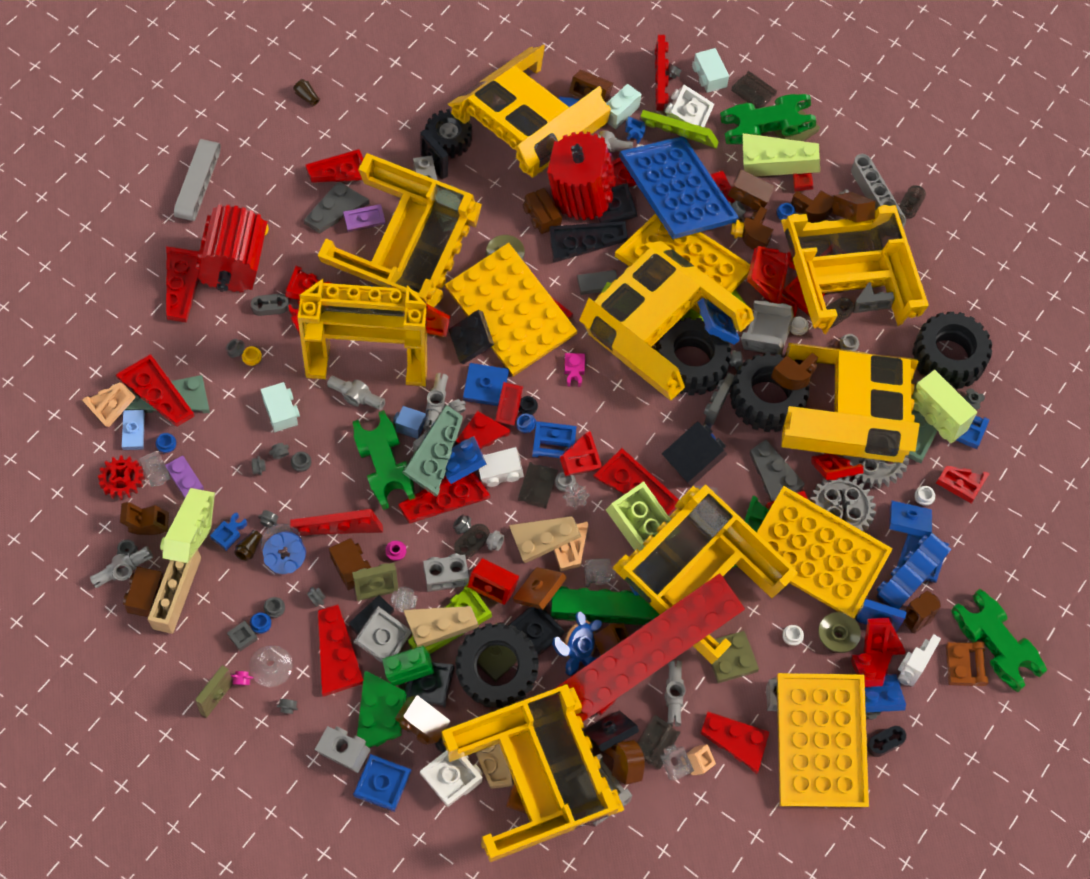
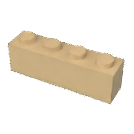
M198 550L188 563L170 560L148 617L152 629L171 634L174 633L201 560Z

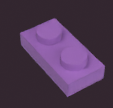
M381 204L343 212L347 232L385 224Z
M184 456L165 465L167 472L184 498L187 496L190 488L204 490L203 485Z

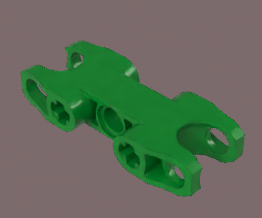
M789 94L778 97L775 100L774 106L755 109L754 104L744 103L722 111L720 113L721 123L738 125L737 128L725 133L726 144H743V133L761 136V133L781 130L783 135L791 136L814 128L816 126L815 115H801L798 113L800 110L811 106L810 95Z
M382 410L379 412L380 424L376 429L371 431L364 430L359 420L353 421L354 439L361 458L371 455L376 472L367 475L371 490L378 499L382 509L385 510L389 508L387 497L392 490L403 489L407 493L409 500L415 499L414 481L402 473L407 462L404 461L396 464L391 447L399 445L400 441L392 422L387 417L385 411Z
M979 589L973 595L974 601L979 607V613H971L959 603L952 608L951 612L960 630L969 641L974 643L981 639L985 643L986 647L995 656L990 660L992 669L1014 691L1019 692L1026 686L1025 681L1019 674V667L1028 668L1038 677L1046 673L1047 668L1038 650L1028 639L1022 638L1017 641L1003 624L1008 619L1006 612L985 591Z

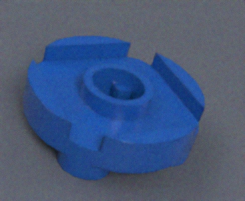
M288 531L274 534L264 545V563L272 571L279 574H288L296 571L302 566L306 558V548L301 538L295 533ZM286 547L290 556L282 558L279 550H283Z

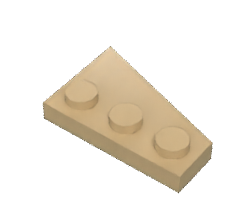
M572 516L509 525L524 563H528L581 537Z
M471 606L404 610V615L417 647H426L478 627V622Z
M499 744L475 752L491 789L513 785L511 773Z

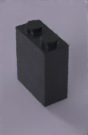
M698 421L661 453L691 487L727 455V452L724 450L727 446L719 438L715 440L711 436L713 431L706 423L701 425Z

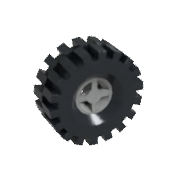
M446 109L445 113L440 110L438 115L434 113L432 114V119L428 118L425 129L446 151L448 156H451V159L455 158L456 154L459 157L462 156V151L465 153L468 151L472 141V125L470 121L464 124L451 114L450 109Z

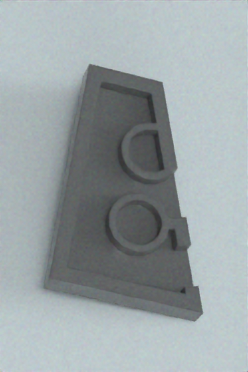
M338 181L304 219V224L321 233L337 224L344 217L343 212L369 205V199Z
M728 373L725 380H720L717 386L719 391H714L710 400L712 404L708 403L705 408L704 414L707 416L704 423L710 429L714 425L719 411L722 409L731 390L735 377L733 374Z
M764 440L750 450L749 454L757 473L763 481V487L769 495L770 502L775 501L783 486L794 492H798L804 487L805 483L767 440Z

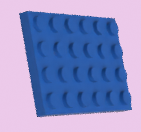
M681 136L620 151L619 158L672 239L736 223V220H738V215L685 137Z

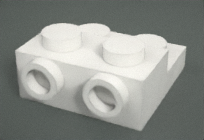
M683 85L679 90L675 89L671 95L673 102L669 103L664 111L667 113L666 116L705 127L714 103L686 85Z
M933 634L930 640L925 639L920 648L916 647L913 653L908 651L898 668L901 672L898 677L900 683L907 686L910 685L911 687L914 686L941 638Z
M446 750L420 771V775L445 805L449 807L461 796H466L481 784L483 773L476 764L472 765L468 761V755L449 762L448 751Z

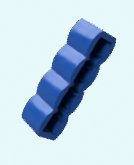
M933 533L929 537L924 535L917 543L920 547L915 552L911 550L904 558L906 563L902 567L898 565L891 572L890 575L893 576L888 583L884 580L876 589L879 591L876 597L885 605L900 609L952 549Z

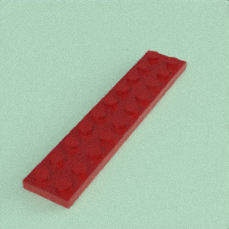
M719 573L555 688L566 684L569 689L574 687L582 706L581 712L576 714V716H580L582 722H584L745 610V607L722 574ZM558 693L542 698L552 713L560 709ZM558 721L562 726L568 729L565 721Z

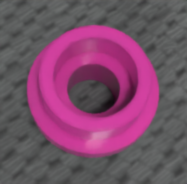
M392 541L386 546V556L392 561H399L406 555V546L400 541ZM393 548L400 549L398 552L392 551Z

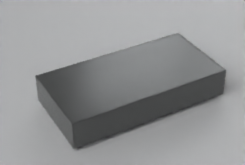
M615 270L577 275L581 295L602 292L607 282L612 283L617 279Z

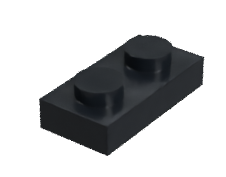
M378 595L348 623L349 627L359 634L376 607L379 606L390 615L394 612V608Z

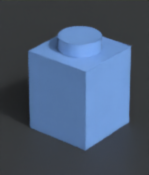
M403 406L401 411L397 412L394 417L393 423H395L396 432L418 439L425 424L426 413Z

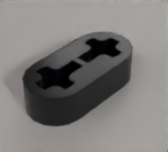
M892 726L874 735L867 744V750L874 757L883 756L903 745L907 734L902 727ZM893 732L895 735H900V738L898 740H889L893 735ZM875 742H876L877 744H880V743H882V742L885 743V744H883V746L880 748V750H879L878 748H876V749L873 748V745L875 744Z

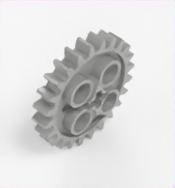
M871 428L868 432L865 451L869 454L894 457L897 433L895 432L890 435L889 430L882 432V429L875 431L874 428ZM883 444L885 445V447H879L877 445ZM843 455V458L850 460V465L862 464L864 466V473L857 474L855 478L857 481L861 479L864 485L867 482L870 483V488L874 484L881 488L882 483L889 487L890 480L896 483L897 477L902 478L903 472L907 470L906 465L909 463V455H905L903 463L893 462V464H887L883 460ZM872 467L874 468V470H868L866 468Z
M849 476L845 480H842L841 477L834 481L829 480V482L823 479L821 485L817 484L816 490L812 491V497L809 500L841 519L843 516L844 521L861 531L863 529L868 530L869 524H872L874 520L872 517L876 513L873 510L876 504L871 503L874 496H867L870 489L863 490L864 483L857 485L856 478L850 482ZM839 491L842 492V505H839L841 502V494ZM827 496H832L835 500H830ZM847 496H853L855 500H851ZM849 514H854L857 518H852Z

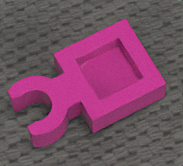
M565 353L564 374H569L567 386L570 387L572 380H577L578 387H581V375L585 373V354Z

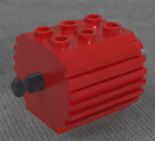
M579 131V134L572 132L570 136L566 134L563 135L560 141H554L547 175L555 206L560 207L561 213L563 215L567 213L569 218L574 216L576 220H579V218L586 220L590 217L591 220L597 215L599 218L607 211L609 203L612 202L613 192L611 189L616 185V176H613L614 165L611 164V153L608 152L604 137L601 136L600 139L598 134L594 133V135H591V132L584 134L583 131Z
M227 204L226 206L218 205V207L213 208L212 215H207L195 268L199 270L198 278L201 280V283H206L211 288L212 286L216 287L220 292L227 290L231 292L252 290L268 221L263 220L260 214H255L252 210L248 211L244 207L238 208L236 205L234 207Z

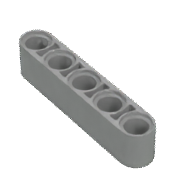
M200 139L176 201L174 217L195 221L220 154V143Z
M866 154L857 155L854 159L851 173L865 197L876 201L875 210L882 205H896L904 228L906 218L871 158ZM895 217L892 222L883 226L889 236L898 237L901 235Z

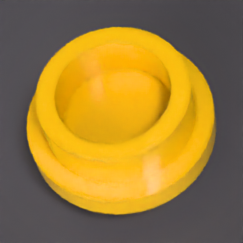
M736 220V223H732L730 234L734 235V239H737V237L742 238L744 222Z
M249 346L243 351L242 360L246 365L254 366L260 363L262 354L258 348Z

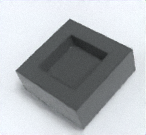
M243 621L227 632L228 637L240 652L258 640L246 621Z

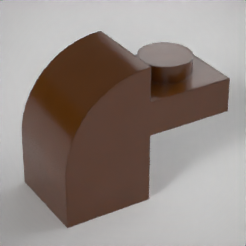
M796 191L792 197L791 205H793L796 212L806 214L808 222L818 223L826 220L833 212V197L820 191L812 200Z
M760 206L757 213L753 212L750 219L746 217L744 221L742 239L753 250L758 246L767 247L774 230L763 225L768 209Z
M811 353L799 365L789 356H786L774 368L771 378L784 388L790 390L803 389L809 385L811 376L817 369L818 357Z
M130 502L121 504L120 523L128 527V532L136 535H157L168 532L169 512L156 505L142 509Z
M623 740L603 751L614 759L613 777L625 785L642 781L645 760L642 749L635 740L625 742Z

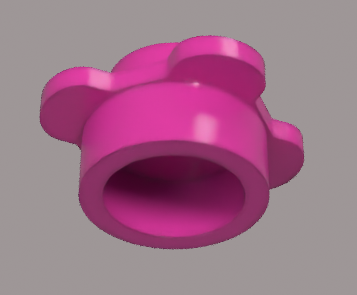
M236 671L235 675H231V678H233L232 684L250 685V679H253V677L248 676L249 672Z

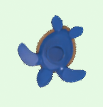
M580 611L576 613L577 623L569 629L564 643L559 637H554L552 643L557 654L568 659L565 665V673L568 676H572L578 671L579 662L587 666L597 659L592 657L596 649V642L593 636L595 635L594 631L601 627L602 622L595 620L590 623Z

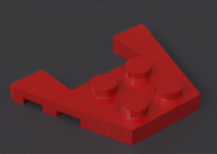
M762 246L756 247L753 252L747 282L768 302L784 303L792 306L795 318L798 304L782 296L788 267L796 271L793 262L795 253H783L777 249Z

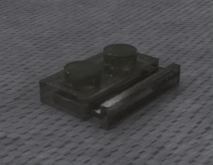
M750 71L745 76L743 75L731 89L732 92L746 102L754 104L756 109L763 108L777 93V90Z
M530 462L518 501L522 500L528 504L546 509L558 470L542 465H534Z
M656 715L651 717L637 743L642 749L645 762L659 770L681 732L673 729L671 725Z

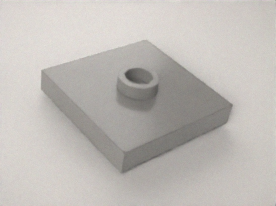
M378 606L354 640V643L383 663V658L399 653L410 636L411 630Z

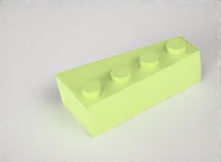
M743 133L744 171L754 176L820 172L819 144Z
M190 488L168 533L162 538L160 549L163 550L164 559L185 563L190 561L211 531L215 492Z

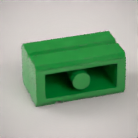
M424 646L382 659L386 678L394 686L434 673L430 654Z

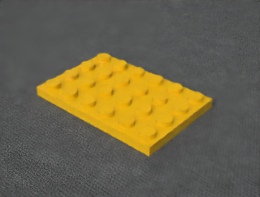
M656 213L615 251L617 259L628 266H632L639 256L647 251L645 244L662 241L673 250L674 255L689 267H697L730 293L748 277L751 265L702 232L672 239ZM671 264L664 272H661L655 266L644 277L660 287L676 271V268ZM697 302L692 307V309L700 314V308Z
M507 243L445 284V288L467 317L477 310L483 311L494 342L491 349L504 366L509 369L513 377L577 334L576 328L510 243Z
M785 486L782 487L756 532L798 572L789 582L790 584L853 619L893 549Z
M778 673L777 712L780 806L869 807L864 675Z

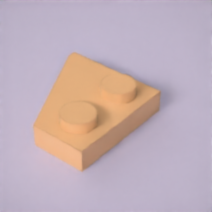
M119 382L109 389L99 391L93 397H85L82 401L105 426L110 427L136 397L123 383Z
M588 522L576 524L581 534L580 538L554 550L560 571L581 566Z

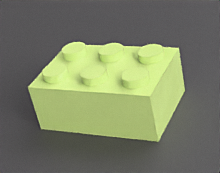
M936 370L917 383L911 399H914L913 409L919 411L925 417L927 423L933 425L939 431L941 437L947 439L950 443L968 431L977 414V411Z
M644 482L614 501L606 509L632 548L639 551L645 547L643 542L650 535L655 537L658 534L656 529L664 521L667 524L671 521L668 514ZM678 528L665 539V544L680 533Z

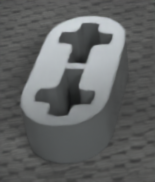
M283 294L260 295L251 300L252 312L258 316L283 314L289 309L288 298ZM279 301H282V306H278ZM259 303H262V308H258Z

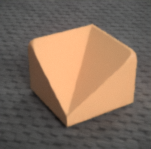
M707 744L696 746L684 755L692 775L704 774L716 764Z

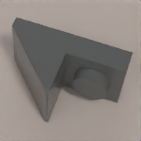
M869 282L857 298L853 307V313L891 309L895 299L893 292L874 294Z

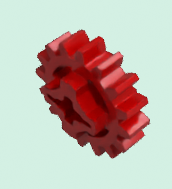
M120 455L119 460L112 457L111 463L104 462L106 468L100 467L101 474L98 475L100 488L103 489L105 495L110 493L112 499L116 495L119 496L120 500L123 499V495L131 498V492L137 494V487H143L142 480H145L142 466H139L137 460L132 462L130 456L126 460H124L123 455Z

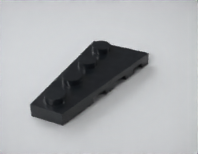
M625 221L549 226L553 263L620 244L628 239Z

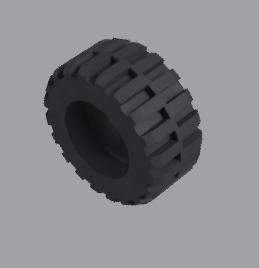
M942 312L930 317L922 325L912 349L913 359L918 360L917 370L921 375L924 374L925 377L936 370L955 389H961L964 385L966 387L972 385L974 381L981 377L992 356L993 351L991 348L993 345L991 339H989L988 331H984V326L980 322H975V318L971 316L966 317L964 313L960 312L958 314H954V312L944 314ZM945 340L953 341L965 349L968 358L965 360L950 359L939 351L936 343Z
M691 317L684 318V321L680 319L657 341L655 348L658 353L679 369L685 386L680 394L686 392L691 396H694L695 393L699 395L706 394V390L711 392L716 389V385L718 386L720 380L726 377L731 360L730 343L723 341L715 335H710L705 330V323L702 321V318L697 317L696 320L691 319ZM682 347H696L704 351L710 361L702 366H689L682 363L674 352Z
M764 353L761 357L758 354L753 356L752 360L747 359L738 368L730 392L732 408L736 409L735 414L738 418H743V423L746 425L751 424L755 430L760 428L764 429L763 432H770L773 429L774 432L781 431L788 407L805 408L809 398V385L803 389L790 390L782 387L771 378L774 368L784 359L779 354L771 356L770 353ZM761 382L776 384L784 390L787 399L780 403L765 402L755 395L752 386Z
M497 622V624L493 625L488 623L482 628H475L473 633L464 638L463 644L457 650L458 655L455 659L456 675L463 690L475 702L490 708H503V706H510L519 700H523L527 693L533 689L538 676V656L532 641L528 639L523 631H519L512 625H504V623ZM494 645H501L510 649L515 654L518 662L517 672L513 679L500 686L484 682L477 672V660L480 654L486 648Z

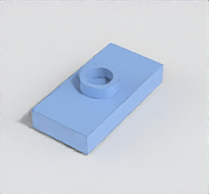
M144 410L123 411V450H142L144 448Z

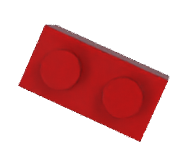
M482 558L472 571L467 587L505 605L514 593L520 576Z

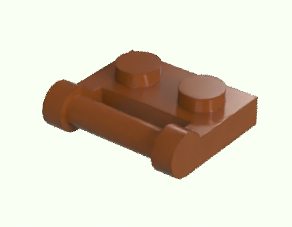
M947 642L946 657L949 685H988V677L985 675L984 642ZM969 652H975L977 677H971Z

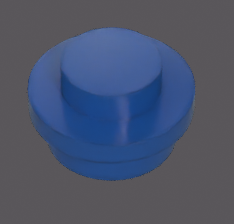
M790 203L781 204L776 211V215L780 220L787 219L788 216L795 214V209Z
M522 414L517 419V428L522 433H529L536 427V419L531 414Z
M162 433L156 439V447L162 453H169L176 448L177 442L172 434Z
M257 613L250 620L251 629L258 634L266 633L272 625L271 618L266 613Z

